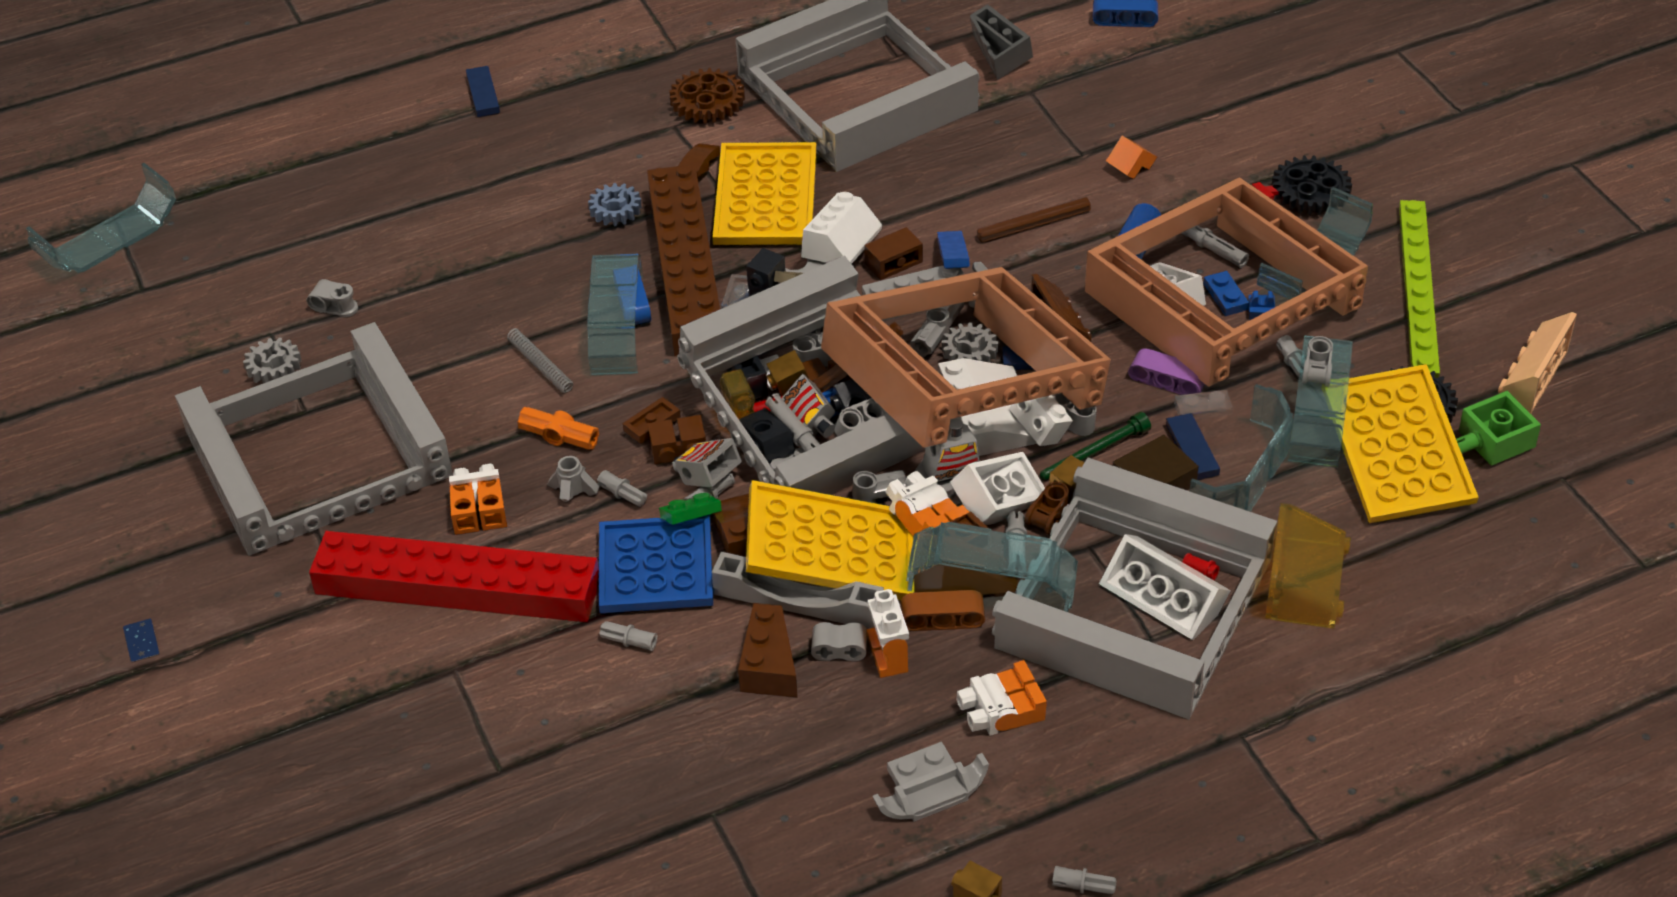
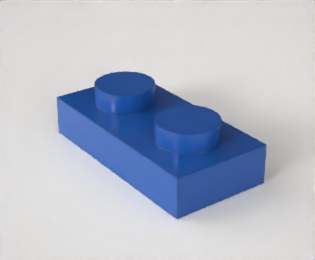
M1228 271L1204 277L1203 285L1224 316L1249 309L1248 300Z

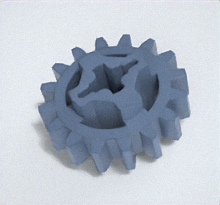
M613 183L612 187L604 185L603 190L597 188L595 189L596 194H590V200H588L591 217H595L596 222L603 220L604 225L613 222V225L617 226L618 222L626 224L627 219L635 220L634 215L640 214V209L642 208L639 192L634 191L633 186L627 189L626 184L617 187V184Z

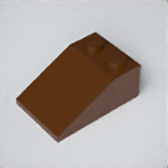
M749 493L721 500L722 511L711 514L725 553L746 557Z

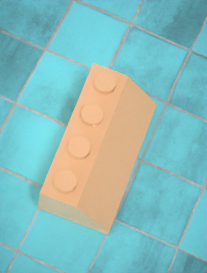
M1571 312L1542 322L1537 332H1531L1527 342L1528 346L1522 347L1518 356V363H1512L1508 373L1509 378H1504L1499 386V394L1508 390L1530 414L1533 412L1568 352L1577 316L1576 313Z

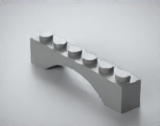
M725 552L720 553L712 570L714 595L750 603L781 605L785 611L844 624L860 623L866 629L874 628L868 608V600L875 599V592L884 590V587L857 581L839 588L804 585L787 579L746 572V557Z

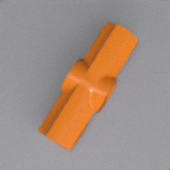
M523 407L517 421L519 429L542 435L549 444L555 446L566 442L593 450L597 445L600 435L599 428L574 421L570 414L560 410L550 414L530 407Z

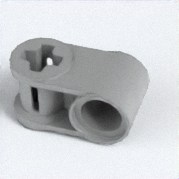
M321 279L306 299L308 306L320 313L324 312L340 317H350L358 311V304L352 297L353 288L349 284Z
M1316 336L1310 339L1304 363L1302 384L1312 382L1324 384L1325 387L1330 386L1333 343L1327 337Z

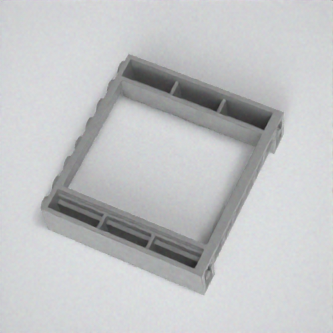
M828 0L735 38L738 75L806 142H816L817 153L836 172L978 111V81L980 77L977 70L965 61L953 67L945 63L936 52H933L910 29H907L899 19H896L888 12V0ZM885 35L931 75L823 121L822 128L775 83L779 79Z
M842 256L680 327V339H678L679 354L677 355L680 366L688 370L693 385L701 389L706 404L710 408L713 407L716 411L719 423L722 427H726L729 430L736 447H740L744 452L747 464L750 467H754L757 471L760 482L831 495L852 485L854 475L860 471H869L875 474L926 450V447L923 448L889 414H886L776 465L774 472L710 379L712 375L823 327L828 302L861 296L856 290L858 272L846 256Z
M375 322L351 331L355 348L353 351L210 404L201 386L175 395L186 433L248 556L453 476L444 435ZM356 377L409 469L273 521L224 426Z
M1087 458L1083 466L1078 467L1075 471L1073 482L1076 483V488L1073 493L1072 502L1064 507L1060 522L1054 523L1048 542L1044 541L1042 543L1038 559L1036 561L1032 560L1026 579L1020 580L1016 594L1007 591L1002 601L998 600L993 608L992 616L995 617V624L992 629V635L995 636V649L1190 719L1272 560L1277 521ZM1078 522L1122 537L1125 534L1138 536L1160 550L1183 558L1187 553H1191L1208 562L1213 560L1220 567L1221 571L1242 578L1200 660L1033 600Z

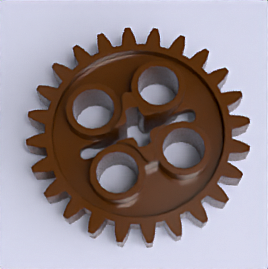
M700 68L699 73L690 71V76L683 74L682 80L676 79V84H672V90H669L670 105L673 106V111L678 112L679 117L685 115V120L694 118V123L699 119H703V123H706L708 119L715 123L716 118L725 120V115L732 117L733 111L739 112V107H742L743 101H745L744 84H741V79H736L735 74L729 76V71L720 73L719 68L715 72H712L711 68H708L707 72Z

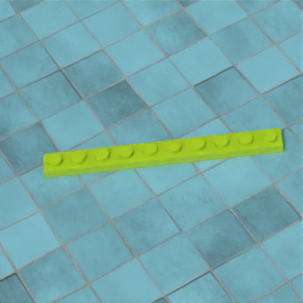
M1400 200L1399 215L1411 366L1427 364L1430 373L1435 371V378H1438L1440 376L1426 205L1425 201Z

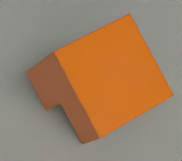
M1121 136L1106 162L1134 179L1142 166L1150 169L1157 156L1134 141Z

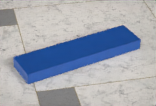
M962 231L937 232V241L944 268L970 267L969 255Z

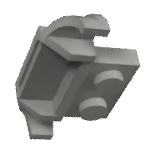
M939 742L887 762V771L896 784V787H894L895 794L885 798L876 794L873 795V799L884 815L895 819H912L915 822L968 801V797L978 789L986 776L989 763L984 755L980 753L970 765L963 767L961 762L954 763L943 743Z

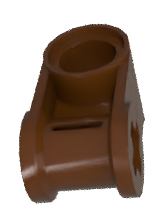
M1051 482L1046 485L1036 501L1028 508L1024 520L1025 524L1028 526L1033 524L1045 530L1046 534L1050 535L1054 523L1060 522L1062 511L1069 504L1068 487L1061 482Z

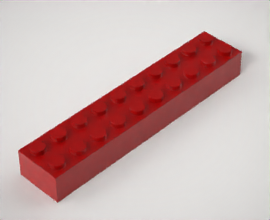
M325 531L309 571L316 595L587 623L599 586V568L597 558L334 531Z

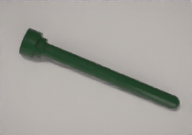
M1140 411L1130 417L1127 425L1075 452L1072 456L1083 461L1131 434L1142 435L1150 431L1151 422L1148 416ZM1068 457L1042 470L1040 478L1044 481L1050 479V472Z

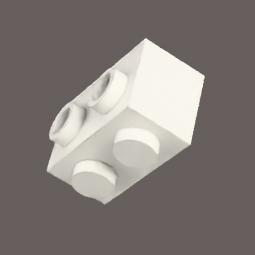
M1052 395L1012 404L1009 408L1039 446L1058 444L1073 422L1066 413L1065 408Z

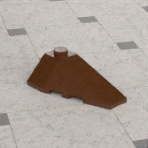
M923 534L917 556L914 593L976 590L982 595L992 594L995 597L1005 596L1007 591L1016 594L1018 583L1021 579L1025 580L1027 577L1028 567H1026L1024 575L1018 577V571L1015 569V576H1012L1008 572L1007 559L951 538Z

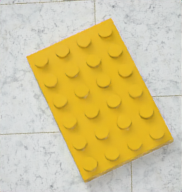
M816 142L721 143L713 245H802L803 229L813 220Z
M1427 364L1332 381L1329 387H1325L1322 384L1323 396L1369 523L1477 503L1478 494Z
M752 480L749 487L746 572L830 588H839L857 581L884 587V590L891 589L893 595L896 594L897 599L901 600L904 595L914 593L913 535L903 525L897 515H894L889 510L890 506Z

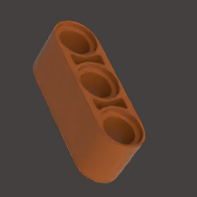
M976 590L917 592L906 594L901 598V611L909 631L972 629L982 626L985 622L983 595Z

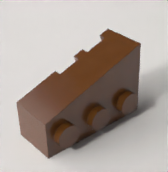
M753 603L738 668L740 692L798 698L796 672L781 605Z

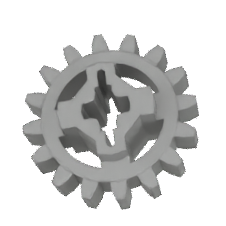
M969 323L968 327L958 324L957 330L951 327L949 334L945 333L944 340H942L943 358H949V361L966 358L990 362V359H996V352H998L996 334H991L990 328L983 330L982 324H979L977 327H973L972 323Z
M268 338L267 343L259 341L258 347L251 346V353H245L246 360L243 361L248 377H253L255 383L262 380L263 384L295 372V370L301 368L300 362H302L297 345H292L291 340L283 343L282 338H278L277 341H272L271 338Z

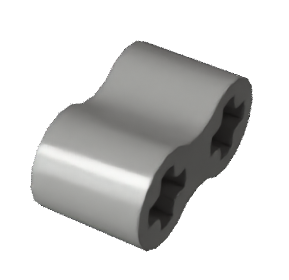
M822 622L813 627L811 654L815 659L830 661L840 658L854 662L860 661L866 656L867 629L864 625L860 623L834 625Z

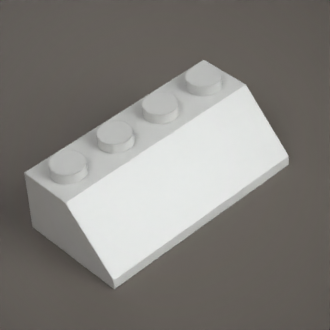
M849 192L837 193L803 229L801 257L828 263L846 256L852 264L864 250V245L870 243L881 231L882 224L861 197L853 196Z
M1127 534L1121 540L1099 583L1192 640L1218 616L1231 591L1142 538Z

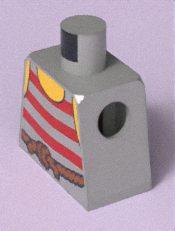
M802 374L782 397V400L803 425L813 431V437L819 432L823 437L827 438L835 431V425L829 420L835 414V409L816 384Z
M951 419L947 442L926 447L922 466L929 477L934 476L938 481L951 479L957 476L968 464L980 461L977 440L968 425L963 424L960 419Z
M733 438L695 444L684 454L674 458L673 468L676 472H679L685 485L713 487L742 461Z

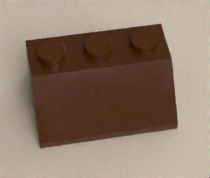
M1033 274L1031 292L1091 342L1090 331L1088 328H1084L1079 313L1074 312L1069 297H1065L1060 287L1038 274Z

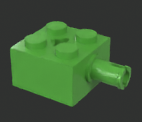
M1507 390L1463 408L1458 430L1462 437L1456 440L1462 454L1475 449L1492 466L1535 448L1541 424Z

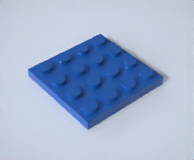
M710 514L674 525L661 518L599 522L600 613L714 606Z

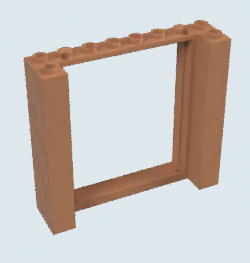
M1239 177L1087 252L1085 292L1165 354L1176 357L1193 371L1200 381L1210 387L1229 377L1231 356L1240 351L1246 350L1248 347L1261 340H1265L1280 330H1284L1299 320L1305 319L1326 306H1330L1342 316L1361 307L1368 265ZM1218 215L1217 227L1307 291L1236 328H1232L1136 255Z
M1003 267L828 302L821 349L923 448L946 443L950 420L957 417L1062 393L1080 410L1093 407L1094 405H1101L1111 361L1108 356ZM976 300L973 316L987 328H990L991 332L996 334L1000 340L1036 372L957 390L882 320Z

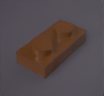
M661 397L622 423L623 431L642 444L649 439L648 423L672 420L673 423L677 418L681 417L680 409L664 397Z

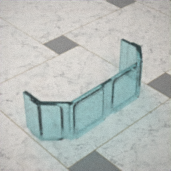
M143 163L141 165L146 182L135 204L57 248L48 243L30 226L26 228L29 235L27 239L30 247L54 268L65 271L73 269L77 273L84 272L113 256L116 251L123 247H128L157 231L163 225L164 218L168 216L176 201L175 193L166 179Z
M1332 187L1329 207L1317 231L1354 256L1371 224L1373 203ZM1264 263L1260 264L1257 277L1258 286L1288 299H1292L1307 291L1302 287V280Z
M640 254L592 255L587 318L588 359L591 375L638 373L635 315L638 269L641 278H643Z
M1304 335L1288 461L1338 467L1353 341L1328 338L1333 343L1330 386L1325 387L1324 384L1307 382L1302 384L1308 343L1314 337Z
M1258 384L1254 386L1250 421L1271 428L1275 435L1246 480L1213 487L1192 478L1190 492L1251 512L1265 490L1268 479H1272L1290 449L1294 419L1282 391L1271 387L1266 388Z
M941 522L935 528L929 527L914 534L906 581L909 582L907 591H912L914 575L940 564L1047 582L1065 599L1063 611L1068 612V609L1072 608L1078 561L1066 549H1061L1057 545V541L1014 532H997L989 528L954 522Z

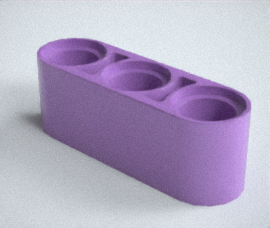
M1150 349L1138 351L1128 369L1130 378L1135 381L1140 380L1141 383L1161 389L1164 387L1165 390L1184 396L1191 395V398H1197L1205 385L1193 371L1176 357Z

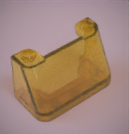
M1280 503L1265 619L1335 629L1336 617L1342 618L1344 601L1339 600L1343 555L1349 554L1351 537H1345V530L1292 504Z

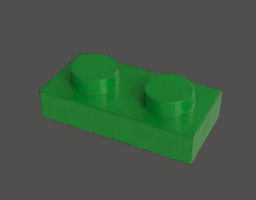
M698 493L693 496V499L670 501L669 505L660 507L659 511L661 519L674 525L720 512L722 508L721 500L711 496L709 493Z

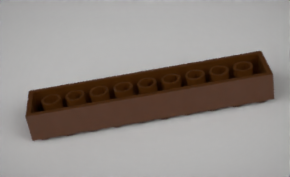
M695 164L647 170L674 357L679 354L678 339H680V327L720 310Z

